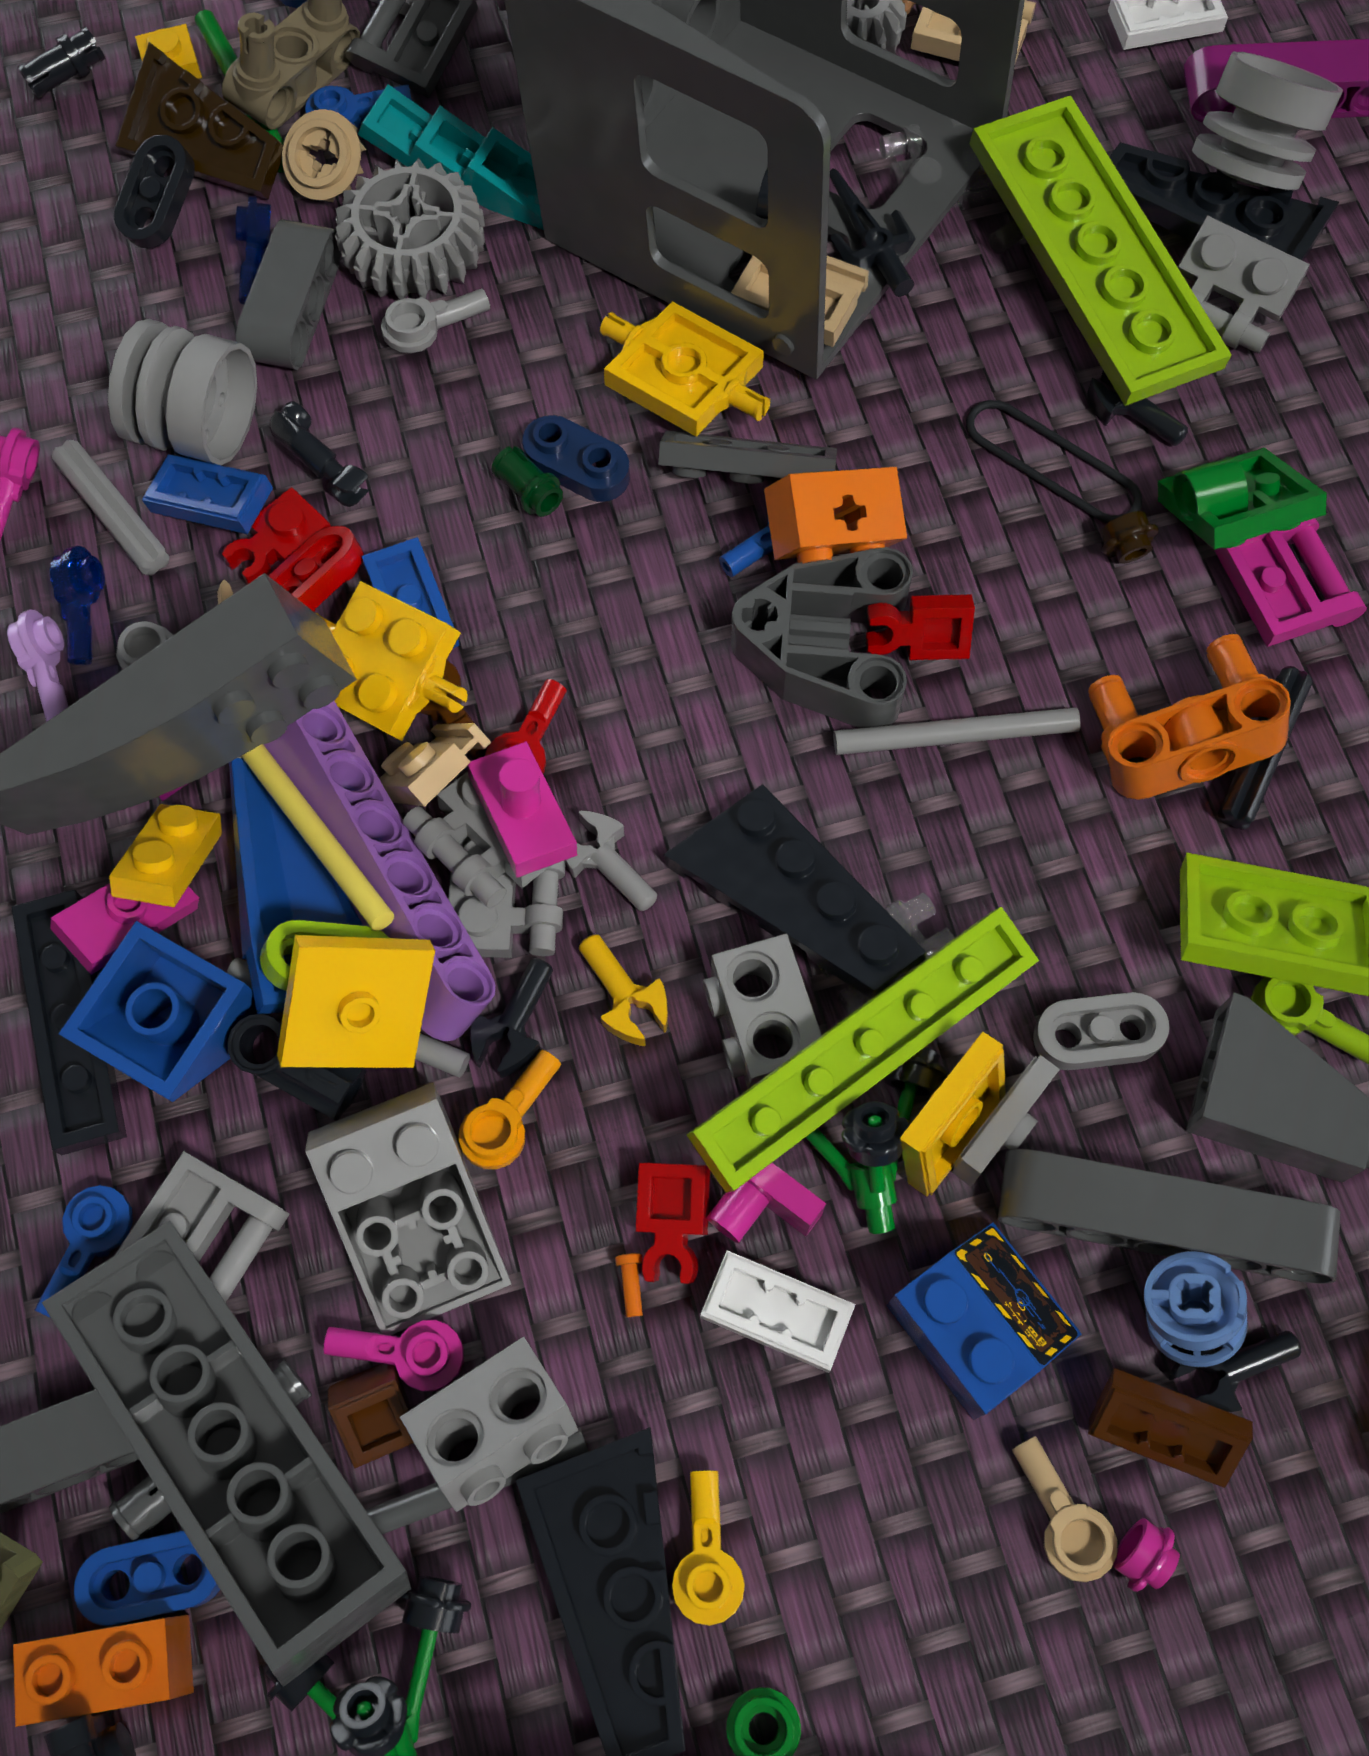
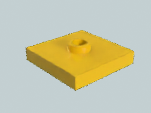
M295 935L277 1051L280 1067L414 1068L435 949L431 941L426 939Z
M982 1032L899 1138L903 1143L901 1144L903 1149L902 1155L908 1184L926 1197L929 1194L932 1195L953 1168V1164L1006 1095L1003 1044L988 1034Z

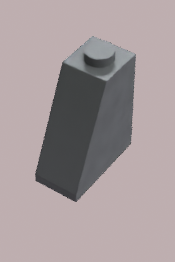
M1233 993L1215 1012L1186 1132L1341 1183L1369 1168V1097L1246 996Z

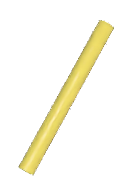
M261 744L242 755L243 760L372 930L380 931L389 926L394 919L392 910L267 748Z

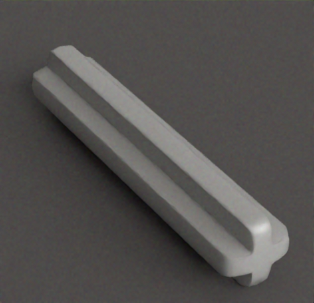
M66 440L62 446L55 447L52 451V459L56 463L57 468L139 570L145 575H154L159 569L166 567L169 563V555L165 552L163 545L80 443L75 440Z

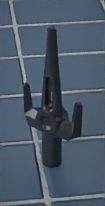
M832 168L830 170V179L850 216L861 245L853 251L839 234H833L830 239L846 263L863 269L877 266L895 296L901 297L908 294L914 287V281L899 256L909 251L916 238L903 215L898 210L893 211L891 214L899 234H892L888 229L881 227L858 199L839 171ZM857 213H859L862 216L866 224L869 226L870 230H865Z

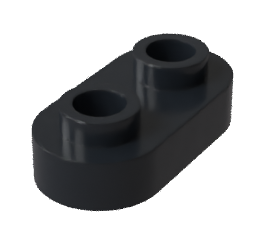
M156 135L148 138L140 145L114 209V221L118 230L134 245L141 248L157 247L170 237L194 178L195 165L193 158L175 138L168 135ZM174 166L172 173L164 177L165 171L169 167ZM154 216L152 222L148 226L144 227L147 219Z

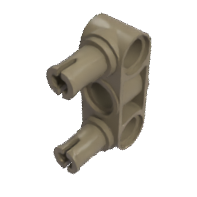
M307 0L276 26L270 19L264 22V16L259 13L253 12L241 16L238 20L240 56L231 64L225 74L222 83L223 99L269 129H277L306 105L311 94L329 85L351 64L345 52L354 38H360V31L349 23V16L342 0Z

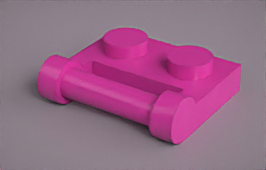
M1316 518L1301 522L1298 527L1291 530L1273 531L1247 539L1237 547L1215 549L1220 562L1267 647L1330 625L1334 627L1346 625L1363 615L1367 609L1357 591L1350 592L1316 531L1320 525ZM1288 544H1295L1326 599L1325 601L1320 602Z

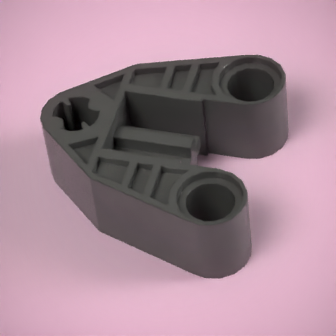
M889 547L833 556L832 560L793 564L741 596L735 603L732 611V651L744 666L785 701L858 728L892 725L898 719L907 684L906 673L900 663L891 657L879 654L850 652V622L869 624L867 608L874 603H888L895 606L899 611H904L913 576L912 564L906 555L899 550ZM885 583L893 587V589L882 590L872 584ZM754 628H761V629H764V630H763V631H756V630H753V629H754ZM876 688L887 693L888 697L875 699L869 697L863 691Z

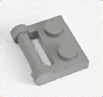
M183 1151L116 1254L163 1224L171 1221L199 1263L234 1207H237L249 1214V1217L209 1278L226 1303L272 1229L279 1232L290 1214Z

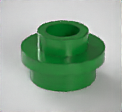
M757 1687L744 1692L735 1700L728 1713L726 1732L729 1745L736 1756H793L800 1741L801 1723L795 1706L787 1696L772 1688ZM761 1712L771 1714L777 1721L776 1735L772 1740L764 1743L754 1740L749 1733L751 1719Z

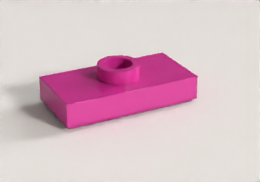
M109 883L51 917L50 929L92 975L105 967L136 921L160 933L197 910L199 897L188 886L176 906L169 907L112 897Z

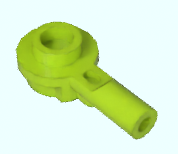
M1264 977L1253 989L1251 1000L1294 1036L1307 1030L1369 1065V1035L1323 1009V996L1317 993L1313 986Z

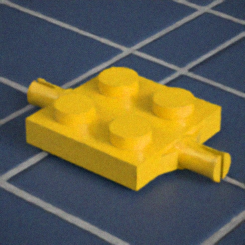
M673 301L656 318L642 325L635 326L613 312H609L608 317H604L600 326V333L623 345L622 351L604 368L605 386L696 437L721 411L733 406L753 417L756 421L762 420V416L764 417L768 412L770 399L746 387L747 383L763 368L764 351Z
M362 581L359 582L336 624L320 616L327 623L357 679L342 689L334 700L339 708L400 741L404 739L416 715L430 700L445 707L452 713H457L463 709L464 706L446 695L450 694L466 703L468 698L466 689L443 679L446 660L461 632L449 624Z

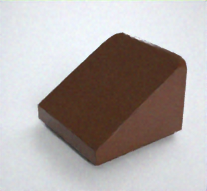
M381 1363L339 1381L328 1388V1410L354 1468H358L414 1443L400 1416L410 1411L411 1407L395 1365Z

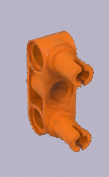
M1229 634L1217 638L1209 644L1206 650L1207 659L1222 689L1204 695L1185 698L1174 703L1172 706L1142 716L1138 715L1124 682L1119 675L1104 676L1090 685L1088 689L1089 698L1104 729L1101 736V748L1110 766L1112 785L1118 793L1126 798L1137 800L1150 798L1192 783L1212 780L1228 771L1270 758L1283 749L1286 745L1289 731L1291 706L1289 692L1281 683L1258 673L1238 634ZM1260 716L1266 717L1268 720L1257 721L1250 718ZM1135 757L1148 758L1146 761L1137 763L1127 761Z

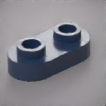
M556 415L540 417L531 422L525 429L522 439L524 455L543 473L554 474L559 479L561 486L596 502L616 499L627 489L630 482L629 458L624 449L618 444L564 417ZM551 438L559 439L552 443L544 441ZM598 461L608 463L607 466L601 468L592 466L593 463Z

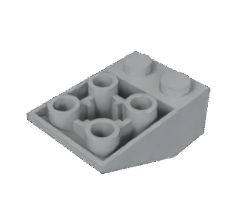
M434 1082L308 1132L306 1155L381 1334L393 1335L420 1321L431 1319L512 1285L458 1140Z

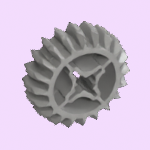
M420 158L412 166L403 167L398 159H396L393 169L384 171L375 165L374 174L371 179L357 176L356 190L343 191V206L336 208L337 233L335 238L338 249L341 251L344 265L349 269L350 274L356 275L363 288L374 286V290L378 292L381 298L394 290L395 295L399 299L406 298L409 293H417L420 297L426 299L428 291L432 289H437L446 295L448 281L451 280L464 284L466 269H477L478 253L484 251L483 245L485 243L483 210L479 208L477 196L473 192L472 186L464 185V181L461 180L458 172L447 174L440 162L426 169Z

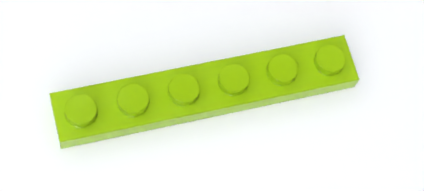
M999 907L991 911L686 1134V1136L726 1193L735 1191L1036 964L1039 959L1004 909Z

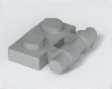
M1207 216L1178 269L1184 277L1195 282L1191 290L1219 335L1222 336L1224 343L1234 349L1241 345L1259 354L1270 333L1251 323L1257 313L1279 322L1305 277L1310 264ZM1215 291L1240 303L1239 309L1232 315L1206 302L1211 292Z
M468 772L437 794L439 809L447 816L433 819L422 807L418 806L411 809L403 819V825L415 836L414 844L428 859L438 858L453 873L452 882L466 896L475 895L487 908L496 906L506 895L507 890L496 880L503 873L506 872L523 888L550 867L548 866L516 878L468 777ZM468 836L484 853L481 855H471L459 842Z
M468 836L459 842L471 855H481L484 853ZM566 860L553 864L532 880V905L526 908L515 907L516 882L506 872L496 879L507 890L506 895L500 903L492 908H487L475 895L466 896L452 882L453 873L450 872L449 901L481 957L512 958L513 934H530V954L536 956L554 955L556 933L562 931L563 910L557 906L558 880L565 876Z

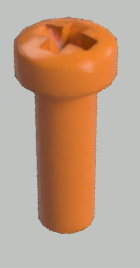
M639 1253L618 1255L615 1257L616 1266H621L626 1318L643 1316L638 1264L642 1263V1255Z

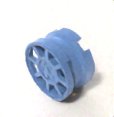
M1187 1251L1163 1259L1150 1272L1144 1287L1147 1327L1152 1341L1164 1355L1183 1365L1208 1367L1228 1360L1240 1349L1247 1333V1293L1243 1280L1240 1281L1231 1271L1230 1264L1209 1253ZM1174 1344L1180 1348L1191 1350L1193 1355L1179 1352L1171 1346ZM1219 1346L1223 1348L1214 1354L1201 1355V1351L1215 1349Z

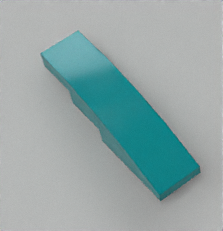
M387 84L362 122L358 132L359 136L391 157L398 159L399 162L407 167L412 166L418 158H420L426 169L440 162L447 174L458 172L461 180L464 181V185L472 186L479 205L544 230L532 158L528 151L494 127L484 137L441 105L434 115H431Z

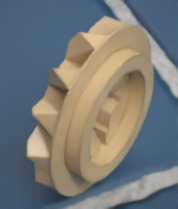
M327 109L314 110L300 117L287 133L282 150L283 169L291 186L302 196L313 201L334 202V197L340 195L343 191L351 190L350 185L356 175L364 173L360 160L361 153L366 148L359 140L356 132L358 128L343 115ZM329 148V151L335 154V158L338 159L337 164H324L322 167V164L316 160V157L309 154L310 149L318 152V150L327 151Z

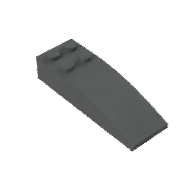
M264 573L0 753V824L30 835L86 822L147 802L202 778L261 744H267L278 739L285 733L287 726L312 709H319L332 703L342 689L357 679L325 620Z
M171 1221L163 1224L41 1302L268 1667L283 1687L411 1589L405 1568Z

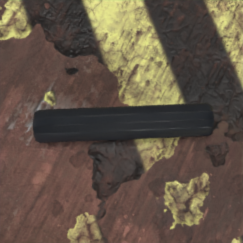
M1294 666L1284 667L1275 680L1287 689L1291 700L1287 742L1313 683L1312 677L1308 672L1299 671ZM1259 717L1258 721L1268 720V718ZM1286 745L1279 753L1270 758L1237 768L1218 811V817L1221 822L1232 825L1240 830H1245L1250 826L1257 815Z

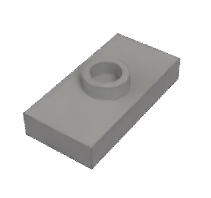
M1040 1055L1038 1058L1035 1056L953 1164L954 1170L952 1173L971 1187L1002 1145L1009 1150L1017 1149L1038 1122L1027 1112L1060 1069Z

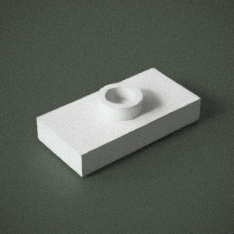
M1111 0L1108 9L1123 50L1223 32L1228 19L1221 0Z
M727 1250L700 1318L829 1373L856 1304Z

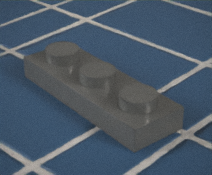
M666 431L660 440L658 465L672 466V473L682 477H705L706 471L712 470L730 472L729 479L735 482L757 484L764 481V476L783 478L788 474L835 471L837 448L699 434L696 437L686 432Z

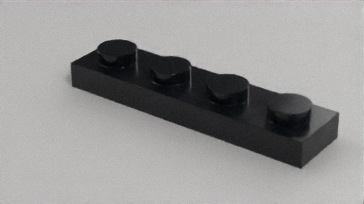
M75 889L11 906L52 1150L61 1156L127 1137L114 1067L59 1035V1032L98 977L97 972L91 975L50 929L51 917L83 899Z

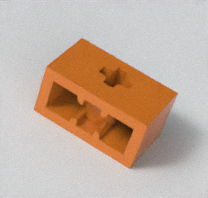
M897 467L788 474L764 488L774 560L797 558V563L802 562L803 564L832 560L833 555L889 547L907 539Z
M189 1615L13 1644L15 1727L166 1701L194 1693Z

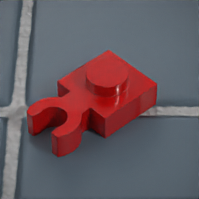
M291 487L260 511L250 529L253 537L231 542L223 550L222 556L231 570L238 567L244 561H254L251 566L241 573L248 585L264 573L269 575L271 573V566L278 560L283 563L312 535L322 529L331 527V525Z
M972 594L911 596L910 611H899L895 606L888 603H874L868 606L869 625L888 626L882 632H866V644L869 653L883 655L895 651L900 646H907L909 660L970 659L975 613Z
M639 1163L636 1232L655 1233V1243L646 1252L642 1262V1273L645 1281H659L660 1263L666 1255H673L679 1260L681 1265L680 1283L690 1284L695 1281L698 1273V1261L695 1253L688 1246V1234L708 1235V1220L706 1217L709 1214L710 1169L707 1165Z

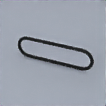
M1001 400L983 401L975 405L966 417V429L969 436L977 444L1096 519L1109 523L1122 515H1109L1100 511L982 437L974 426L977 414L989 408L1007 412L1124 485L1131 491L1134 498V504L1127 513L1140 511L1142 507V494L1139 487L1130 478L1012 405Z

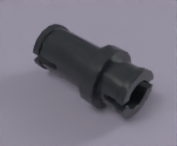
M86 26L71 37H68L65 33L56 38V46L24 65L17 66L23 78L29 82L27 83L38 99L75 75H78L80 79L90 74L88 67L106 59L99 46L96 47L94 44L96 40Z

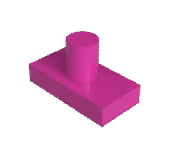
M527 742L470 761L467 765L468 777L516 878L577 856V842Z
M771 1163L735 1191L725 1192L706 1219L723 1235L739 1243L763 1210L768 1207L804 1236H807L822 1216L826 1203L774 1163Z

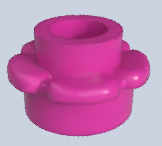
M1143 1518L1137 1521L1125 1534L1117 1548V1556L1113 1567L1130 1579L1127 1585L1129 1589L1138 1592L1144 1589L1147 1584L1154 1589H1159L1170 1579L1180 1558L1179 1552L1173 1548L1175 1540L1173 1530L1169 1527L1165 1529L1163 1527L1158 1528Z

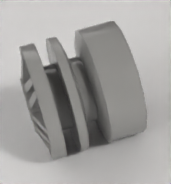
M1233 51L1220 79L1216 93L1225 101L1236 107L1234 113L1209 111L1205 116L1203 124L1216 134H1199L1192 152L1199 159L1216 167L1221 173L1241 182L1261 187L1269 186L1285 190H1297L1301 186L1306 171L1293 161L1311 162L1316 152V149L1309 142L1296 135L1298 129L1326 130L1343 89L1337 84L1302 68L1261 55Z
M152 319L137 321L125 333L115 353L109 376L108 407L111 424L117 435L129 442L140 445L147 444L162 451L173 447L176 453L184 457L217 465L226 464L241 449L250 429L257 393L256 364L250 349L240 342L209 334L194 337L185 328L179 326L169 327L163 322Z

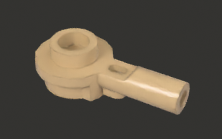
M1036 1436L1016 1446L1012 1451L1050 1517L1044 1532V1549L1048 1561L1059 1574L1071 1581L1089 1582L1101 1578L1112 1568L1117 1556V1538L1113 1526L1100 1512L1087 1507L1085 1504H1074Z

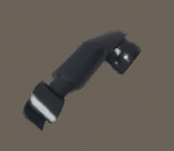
M290 401L282 407L281 412L275 411L270 419L269 427L272 436L298 457L319 478L326 477L329 480L327 488L338 502L347 507L354 506L370 491L359 487L368 478L366 472L353 465L343 467L335 459L337 455L307 430L311 426L312 419L301 405Z

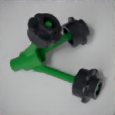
M926 1047L885 1077L886 1084L901 1091L897 1109L883 1102H867L850 1110L843 1118L842 1126L845 1130L841 1134L842 1141L848 1148L851 1157L857 1161L856 1163L850 1164L818 1128L806 1136L807 1140L837 1171L848 1190H854L857 1207L865 1209L868 1231L871 1234L886 1233L895 1229L891 1205L897 1202L894 1181L896 1180L898 1159L903 1152L901 1146L903 1143L899 1138L910 1125L909 1119L915 1097H931L938 1089L940 1081H944L948 1076V1071L938 1064L940 1055Z
M419 1576L417 1589H410L401 1596V1598L407 1599L402 1622L422 1628L406 1701L402 1696H397L398 1689L393 1681L380 1676L370 1677L363 1683H353L346 1687L336 1698L320 1682L335 1663L327 1654L284 1687L269 1668L265 1674L275 1685L267 1693L268 1700L271 1702L277 1697L292 1712L308 1695L332 1719L330 1733L335 1744L344 1751L349 1750L355 1756H417L414 1743L418 1740L420 1711L438 1632L459 1633L464 1612L471 1610L470 1601L460 1598L462 1584L443 1578Z

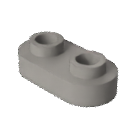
M1131 992L1062 1000L1050 1005L1043 1012L1035 1025L1033 1040L1038 1054L1061 1070H1078L1137 1063L1149 1059L1163 1046L1169 1034V1020L1163 1007L1155 999L1142 993ZM1129 1022L1134 1024L1140 1032V1039H1127L1121 1033L1120 1023ZM1058 1030L1070 1031L1076 1038V1046L1067 1048L1060 1045L1056 1040L1055 1032Z

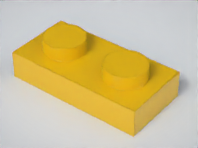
M160 804L109 875L112 897L175 907L222 835L221 815L219 813L196 810L186 805Z

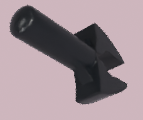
M1103 370L1100 380L1114 388ZM1092 378L1087 396L1094 413L1105 426L1115 415H1129L1172 446L1179 445L1186 438L1188 427L1147 398L1124 406L1117 392L1108 390L1105 385Z
M538 958L531 959L503 1014L490 1020L479 1015L471 1024V1047L478 1068L481 1067L488 1053L489 1046L494 1041L503 1039L507 1033L511 1045L509 1052L504 1056L497 1069L500 1078L509 1076L523 1068L541 1050L539 1041L527 1037L525 1026L553 973V968L548 962Z
M1286 1330L1238 1350L1231 1358L1217 1365L1191 1367L1176 1362L1169 1375V1380L1191 1373L1195 1369L1203 1370L1206 1373L1216 1372L1218 1378L1212 1382L1210 1391L1206 1395L1193 1399L1229 1413L1241 1411L1242 1407L1234 1395L1238 1383L1298 1358L1301 1355V1345L1298 1338L1292 1332ZM1185 1349L1183 1352L1186 1354L1193 1355V1351ZM1213 1349L1201 1351V1355L1216 1353Z

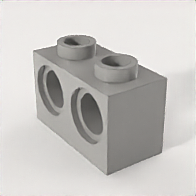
M787 933L712 955V977L703 979L705 995L712 1016L724 1015L731 1038L722 1040V1046L732 1078L744 1076L747 1089H749L822 1035ZM756 975L767 982L769 990L761 996L748 997L741 994L734 984L743 976ZM773 1034L783 1038L790 1050L783 1057L770 1059L759 1054L754 1047V1043L761 1036Z
M525 1337L514 1342L400 1416L439 1488L456 1512L467 1505L477 1506L492 1499L503 1489L508 1477L529 1463L540 1464L553 1458L565 1447L568 1437L579 1431L566 1402ZM528 1399L540 1401L537 1409L530 1416L519 1420L509 1418L514 1407L520 1402ZM467 1439L478 1440L474 1451L467 1458L460 1461H448L450 1452L458 1443Z

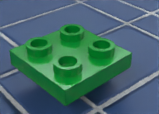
M1265 447L1235 457L1229 456L1178 472L1174 476L1157 480L1158 502L1214 550L1237 547L1247 539L1273 531L1291 530L1298 527L1301 522L1326 515L1327 493Z

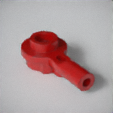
M545 680L519 730L504 733L495 738L487 747L485 756L527 742L544 775L546 757L540 741L567 692L566 688L555 680Z

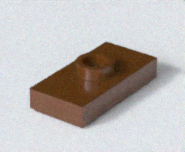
M1114 1368L1089 1418L1088 1435L1225 1488L1253 1439V1421Z

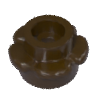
M1143 511L1124 514L1110 521L1101 529L1100 534L1105 543L1101 548L1102 553L1109 558L1117 556L1119 563L1122 564L1136 561L1152 551L1153 546L1151 542L1159 533L1158 526L1150 524Z

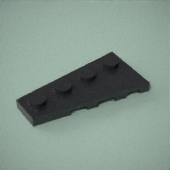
M1121 142L1109 156L1147 219L1191 241L1195 239L1206 217L1210 216L1304 261L1331 220L1339 204V201L1320 197L1315 205L1291 198L1293 190L1269 187L1268 191L1238 184L1236 179L1221 173L1218 169L1216 172L1206 174L1190 171L1188 160Z

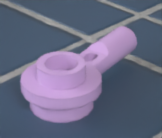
M29 609L22 612L16 622L9 624L7 636L19 666L27 672L31 685L38 689L47 722L69 707L63 685L59 682L55 667L60 662V651L64 648V639L58 625L52 618L44 617L38 611Z

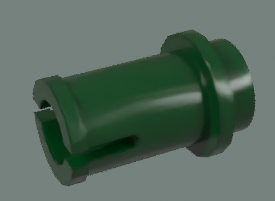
M515 445L513 449L510 446L504 448L495 457L491 468L492 474L499 480H502L521 499L520 503L524 511L528 514H537L540 517H545L557 509L563 499V491L560 488L559 479L554 474L543 473Z

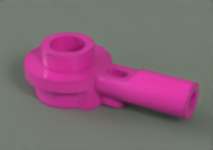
M15 427L10 430L7 437L0 435V541L13 501H20L23 490H28L29 484L34 477L40 452L39 441L27 437L24 430Z
M423 1320L413 1324L400 1337L330 1326L324 1341L323 1350L325 1355L395 1365L399 1377L408 1386L422 1392L438 1391L450 1385L459 1375L464 1363V1346L459 1335L448 1324L437 1320Z

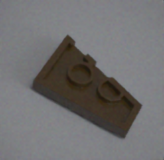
M149 42L115 146L124 154L134 157L140 145L148 138L156 135L171 136L178 140L192 156L195 165V177L268 200L282 160L283 145L265 129L232 104L226 102L206 87L198 78L186 69L184 70Z

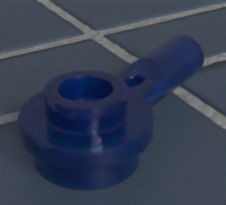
M248 196V207L237 206L236 241L246 242V260L241 265L239 274L238 300L243 305H245L270 241L271 204L257 203V197Z
M72 546L65 549L63 554L56 555L52 559L50 579L54 589V597L61 604L62 618L64 621H67V662L74 665H88L92 663L90 605L97 602L100 591L104 588L105 574L100 561L95 556H92L85 547Z

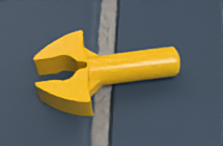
M593 934L586 937L580 943L579 951L614 999L612 1010L601 1016L602 1025L610 1033L622 1040L635 1045L645 1046V1037L630 1020V1004L633 1003L636 1007L648 1009L653 1013L655 1021L662 1031L666 1033L668 1024L667 999L661 979L658 978L648 987L634 984L600 935Z

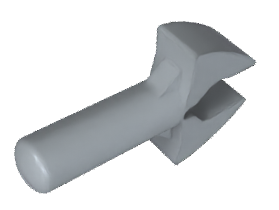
M579 811L580 822L589 832L596 835L598 849L591 845H580L577 843V856L565 861L572 877L576 878L584 868L599 869L639 911L649 909L655 903L657 893L615 851V842L625 836L624 825L603 814Z

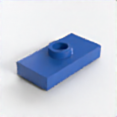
M168 454L143 496L142 501L152 513L248 534L273 490V486L266 475Z

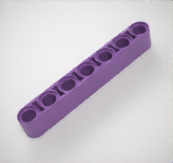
M335 701L322 708L312 709L287 726V730L281 737L263 745L394 913L392 923L380 931L389 938L426 939L431 941L435 949L421 1029L435 1039L454 1041L464 1034L494 997L495 982L492 974L422 852L414 844V838L403 825V819ZM350 901L363 926L370 927L369 924L362 917V915L359 913V911L356 909V907L353 905V903Z

